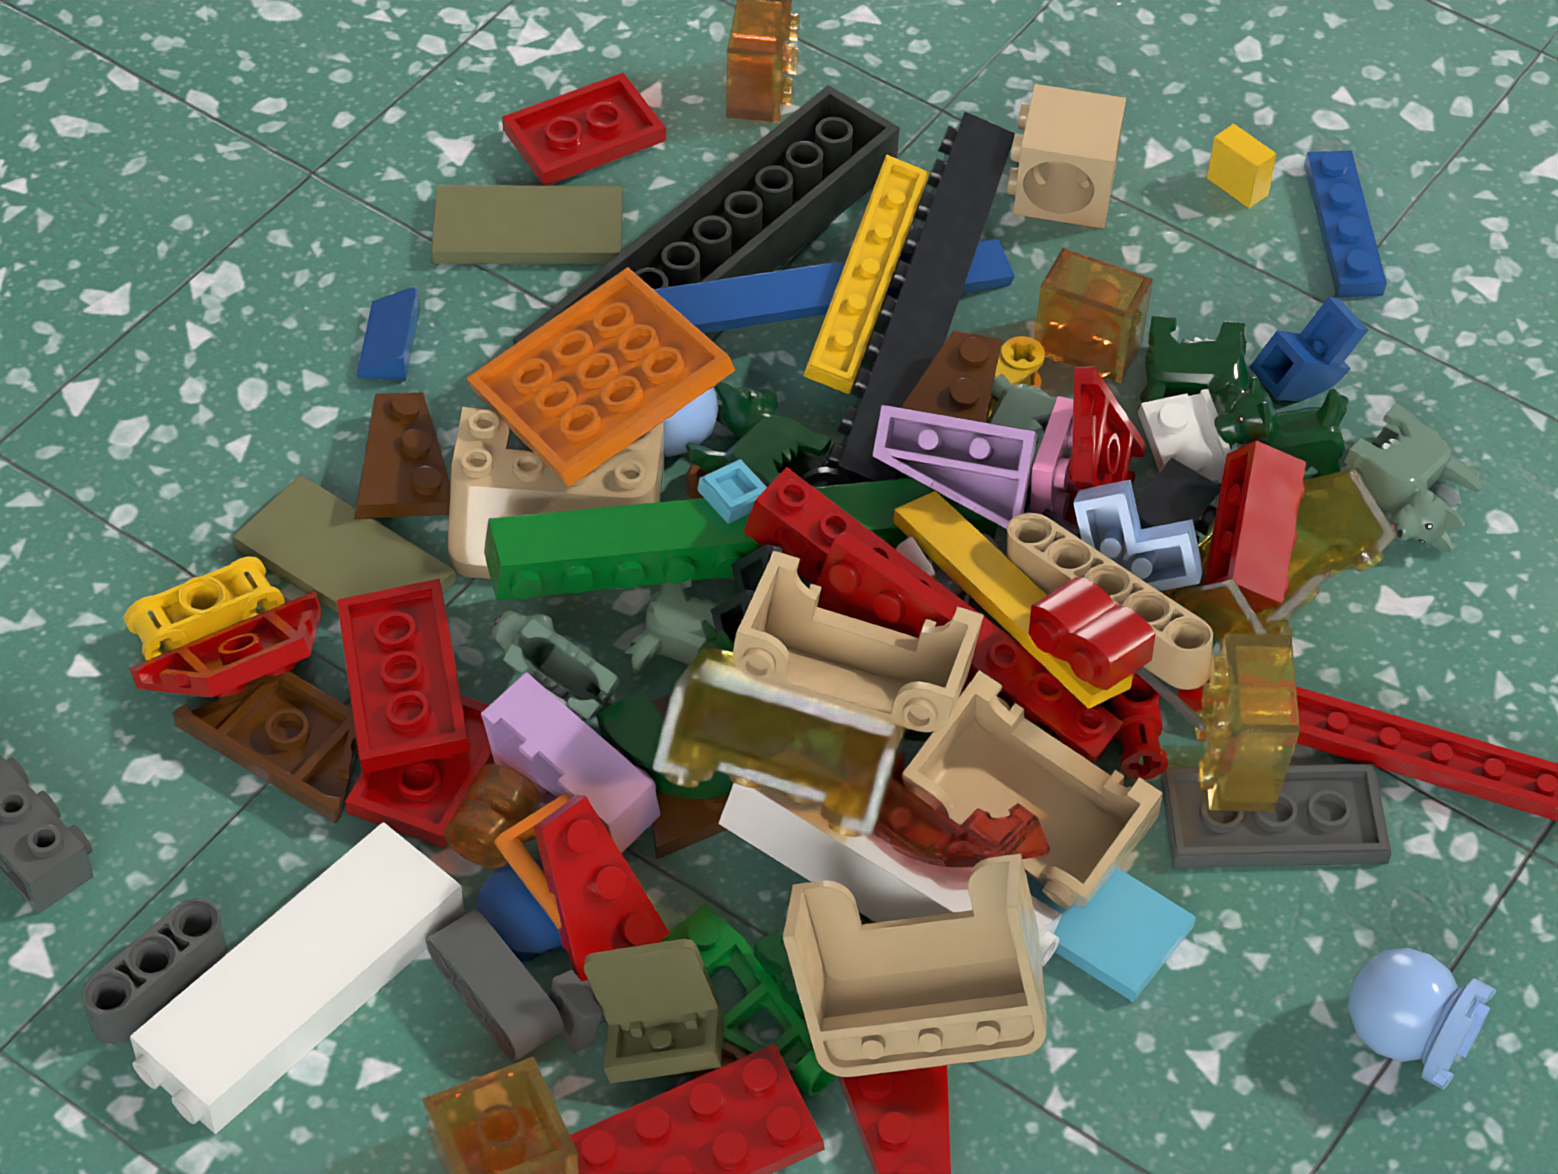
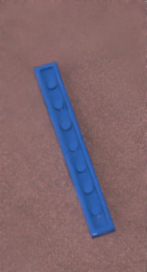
M999 239L979 241L962 293L1011 285L1015 276ZM900 253L898 262L900 260L907 262L909 255ZM846 261L653 290L702 333L825 315ZM888 286L884 300L887 295L894 297L897 290Z

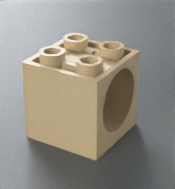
M1034 84L1031 102L1022 101L1018 129L1024 130V134L1015 133L1012 145L1011 161L1019 163L1018 168L1011 167L1007 194L1015 195L1014 215L1105 229L1117 165L1126 98Z

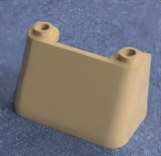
M773 551L737 630L733 649V661L737 669L746 677L757 682L915 731L932 732L942 728L946 724L966 682L984 615L957 607L952 620L943 626L935 627V621L926 619L920 638H916L818 608L821 587L811 584L810 588H807L801 582L797 574L800 558Z
M979 670L958 698L946 724L931 734L902 773L903 783L909 790L906 798L914 807L929 816H932L936 811L1000 856L1021 854L1025 873L1044 885L1042 891L1050 900L1067 910L1073 904L1084 908L1158 818L1163 792L1140 777L1132 787H1124V775L1116 770L1112 775H1109L1025 719L1022 707L1015 703L1010 708L1004 700L997 697L1002 689V685Z

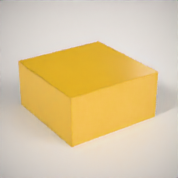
M1233 123L1214 137L1207 179L1250 209L1269 195L1277 153Z

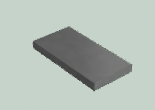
M1375 764L1167 768L1164 773H1161L1160 781L1173 868L1389 863L1392 853Z

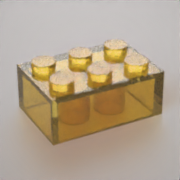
M1225 633L1220 654L1211 655L1210 683H1204L1203 710H1197L1196 712L1207 723L1205 730L1201 731L1195 727L1196 741L1205 742L1206 757H1200L1199 788L1200 790H1208L1209 810L1274 812L1300 732L1292 635Z

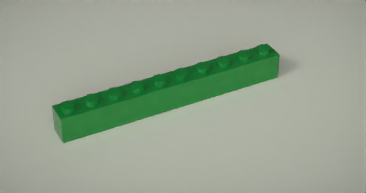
M914 478L814 487L894 549L908 538L893 523L894 509L936 491ZM936 491L980 533L990 535L994 540L998 524ZM705 498L488 518L484 556L497 601L516 598L530 599L536 596L565 593L580 594L585 591L614 588L630 589L636 586L669 582L679 584L691 578L692 580L733 578L731 564L762 546L744 533L750 514L728 524ZM922 551L925 557L928 558L929 556Z

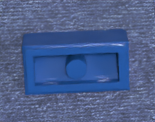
M417 287L408 288L372 301L357 370L358 377L406 381L420 312Z

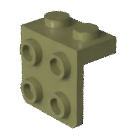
M679 939L596 952L586 956L584 972L608 1023L603 1069L610 1084L721 1067L725 1014L695 942L689 939Z

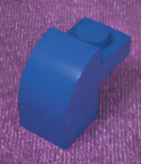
M1328 297L1300 334L1277 330L1249 368L1276 399L1304 401L1327 391L1349 372L1351 368L1346 364L1345 360L1367 333L1368 329L1341 299Z

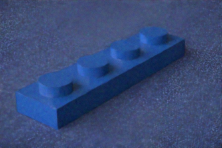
M1352 150L1307 152L1304 167L1336 296H1383L1387 282Z

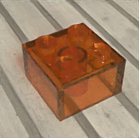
M737 0L727 47L726 118L780 123L783 105L791 106L794 79L788 78V74H797L799 48H796L795 44H791V41H798L800 14L792 13L793 0Z
M1062 248L1040 286L1034 339L1044 347L1045 357L1073 367H1095L1101 377L1122 383L1143 343L1153 279Z
M534 1057L423 1098L427 1133L445 1174H579L578 1152Z

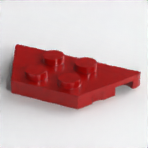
M1075 367L1073 452L1069 459L1070 480L1078 490L1131 480V485L1133 486L1136 478L1135 472L1128 471V465L1131 457H1144L1147 444L1096 368Z
M313 591L130 667L129 670L135 687L143 690L211 698L214 696L225 697L241 692L246 688L248 682L264 675H281L292 670L296 665L295 662L311 655L322 615L317 593Z

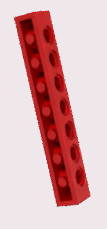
M786 467L755 499L744 533L761 546H781L783 554L800 558L797 573L809 583L816 585L833 541L845 530L958 607L977 612ZM983 616L969 673L961 694L980 670L1002 685V689L997 697L1004 700L1010 708L1016 703L1024 709L1025 719L1096 765L1113 742L1124 722L1100 704L1088 709L1021 644Z

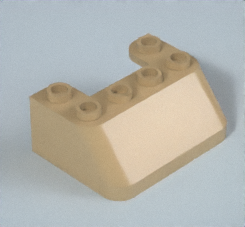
M462 407L451 466L448 528L449 563L455 572L462 576L490 579L484 556L488 518L661 502L664 479V422L597 467L589 475L568 487L533 451L508 449L510 428L494 410Z
M1021 854L987 858L973 867L968 880V892L973 910L864 925L861 924L853 894L842 884L828 880L793 884L783 940L815 1056L824 1070L840 1077H853L1024 1056L1035 1052L1042 1046L1046 1038L1047 1014L1039 931Z

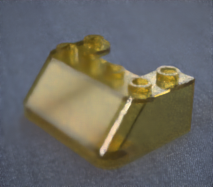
M1355 468L1303 481L1305 491L1299 503L1295 527L1297 540L1291 551L1287 575L1289 577V588L1284 597L1283 604L1254 613L1234 580L1204 585L1212 534L1198 546L1203 566L1200 583L1160 591L1170 599L1184 604L1185 609L1204 620L1211 627L1213 636L1220 638L1222 663L1229 662L1231 666H1236L1251 658L1261 657L1262 660L1266 661L1280 655L1289 647L1288 639L1294 631L1287 615L1295 607L1304 605L1314 599L1320 592L1318 586L1326 578L1333 577L1343 570L1354 567L1358 572L1364 571L1382 560L1384 557L1382 550L1397 535Z
M703 649L674 686L652 769L666 773L665 777L667 780L685 787H696L699 781H708L716 771L730 774L729 779L732 782L744 787L759 788L762 784L782 790V795L785 798L797 803L813 804L815 801L822 802L820 814L829 821L828 827L832 831L849 837H858L861 833L871 836L882 812L908 728L757 682L746 677L737 669L733 661V653L718 649Z

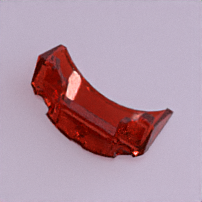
M869 716L843 742L842 759L845 763L847 790L852 803L872 833L890 844L897 852L924 863L956 868L974 867L980 861L992 857L1021 854L1023 860L1046 856L1050 852V847L1038 817L1019 803L1008 809L1009 816L993 818L989 812L977 808L960 826H957L908 790L903 783L902 776L904 772L903 764L906 760L901 751V746L903 745L901 736L905 731V727Z

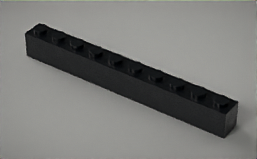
M964 112L956 128L948 125L937 151L945 155L943 160L936 158L930 170L926 184L933 187L931 194L923 193L914 218L921 221L919 227L912 225L901 251L909 255L908 261L900 260L894 270L889 287L896 289V294L894 297L887 295L881 306L876 322L883 324L881 333L873 332L863 355V358L870 360L868 369L860 368L850 391L851 395L858 397L855 406L850 404L846 406L837 427V432L844 434L842 443H833L823 466L840 470L848 476L853 484L897 480L901 471L873 457L881 406L901 408L944 345L1013 144L1015 133L968 112ZM827 482L826 486L836 485L833 482Z

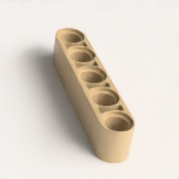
M1025 513L1014 517L1009 522L1007 527V558L1047 595L1075 577H1082L1092 581L1102 588L1116 605L1125 606L1139 614L1156 632L1152 661L1144 665V668L1169 685L1179 689H1196L1209 680L1213 632L1204 620L1048 517L1036 513Z

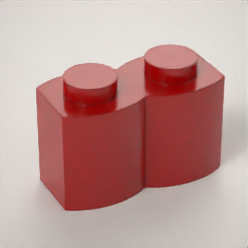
M1075 577L1031 605L1028 633L1036 647L1045 653L1051 654L1056 659L1067 661L1079 679L1088 682L1096 688L1108 690L1152 661L1156 636L1154 629L1133 610L1122 605H1116L1102 588L1088 579Z

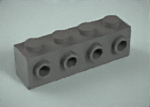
M0 755V872L39 914L94 877L88 854L93 850L89 840L79 827L72 825L68 828L59 819L61 814L51 797L43 790L36 794L28 785L30 783L28 776L21 765L13 757L5 760Z

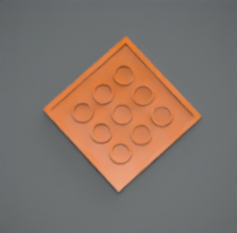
M627 267L466 379L473 392L490 409L494 410L507 426L570 487L617 453L632 445L637 439L657 425L672 417L677 411L707 390L712 389L717 383L736 370L729 355Z

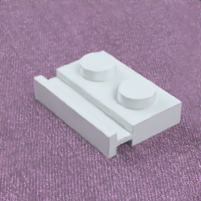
M1201 390L1200 394L1192 396L1182 394L1141 403L1138 415L1158 470L1160 471L1172 457L1216 484H1221L1226 454L1232 451L1229 444L1222 440L1215 429L1214 420L1218 414L1209 390Z

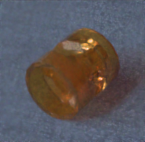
M487 764L481 767L465 794V801L460 802L444 830L446 841L455 852L473 864L495 869L505 866L507 860L495 846L494 840L501 833L536 812L541 803L540 792L528 778L512 768L497 764Z

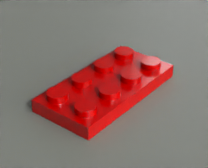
M440 578L337 599L359 759L363 773L471 751Z
M775 1043L562 1138L564 1148L576 1174H772L825 1150L824 1140Z

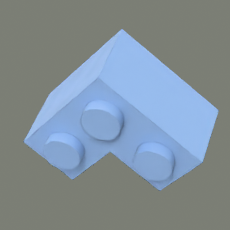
M1131 480L1079 490L1073 504L1082 541L1158 591L1200 583L1203 566L1193 520L1141 529Z

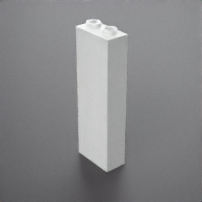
M792 749L779 754L735 779L718 824L811 882L828 880L842 884L853 894L858 911L876 923L973 910L968 892V880L971 870L977 864L976 861ZM1031 896L1039 931L1042 966H1044L1058 946L1059 937L1054 935L1063 914Z
M381 823L130 1036L136 1060L133 1062L135 1071L149 1087L156 1089L161 1085L171 1094L175 1108L187 1121L195 1124L200 1120L216 1135L427 949L425 943L427 937L465 915L462 885L387 824Z

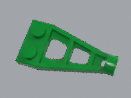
M704 904L661 941L692 940L697 945L709 977H712L721 968H727L734 972L744 986L747 995L728 1012L724 1013L723 1041L737 1046L746 1052L747 1055L767 1047L760 1045L738 1029L761 1008H764L771 1013L785 1030L770 1045L775 1043L795 1084L810 1097L817 1096L831 1084L836 1075L827 1072L818 1063L806 1025L794 1008L782 999L777 984L757 961L754 951L745 938Z

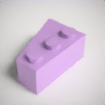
M882 405L873 457L1007 529L1009 522L1014 517L1024 514L1038 435L1036 432Z
M527 672L481 713L499 780L541 808L566 792L571 798L576 795L586 796L621 853L661 815L656 796L657 787L652 777L645 770L634 766Z

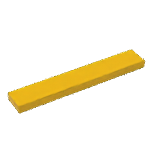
M886 155L804 371V377L849 394L930 172Z
M936 491L894 509L893 523L908 537L912 536L922 551L1088 709L1131 688L1133 674L1108 690L1096 688L1088 682L1079 679L1067 661L1056 659L1051 654L1045 653L1036 647L1028 633L1031 605L1047 596V594Z

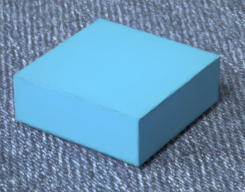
M739 459L701 477L697 490L729 524L750 514L755 499L767 487Z

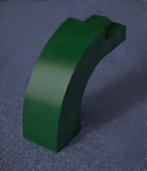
M643 688L596 713L602 738L634 766L645 770L654 780L657 787L656 791L680 798L709 799L728 796L737 777L755 768L756 764L760 761L770 760L782 754L789 745L795 743L790 713L780 699L769 703L727 727L706 732L685 730L668 722L656 709Z

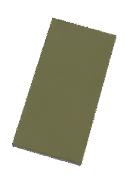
M437 185L432 262L439 264H607L622 251L623 186Z
M299 475L232 536L235 549L249 557L260 559L265 568L306 594L313 591L316 592L319 602L338 613L337 599L439 578L444 594L456 582V573L453 568L372 518L354 519L356 508L302 475Z

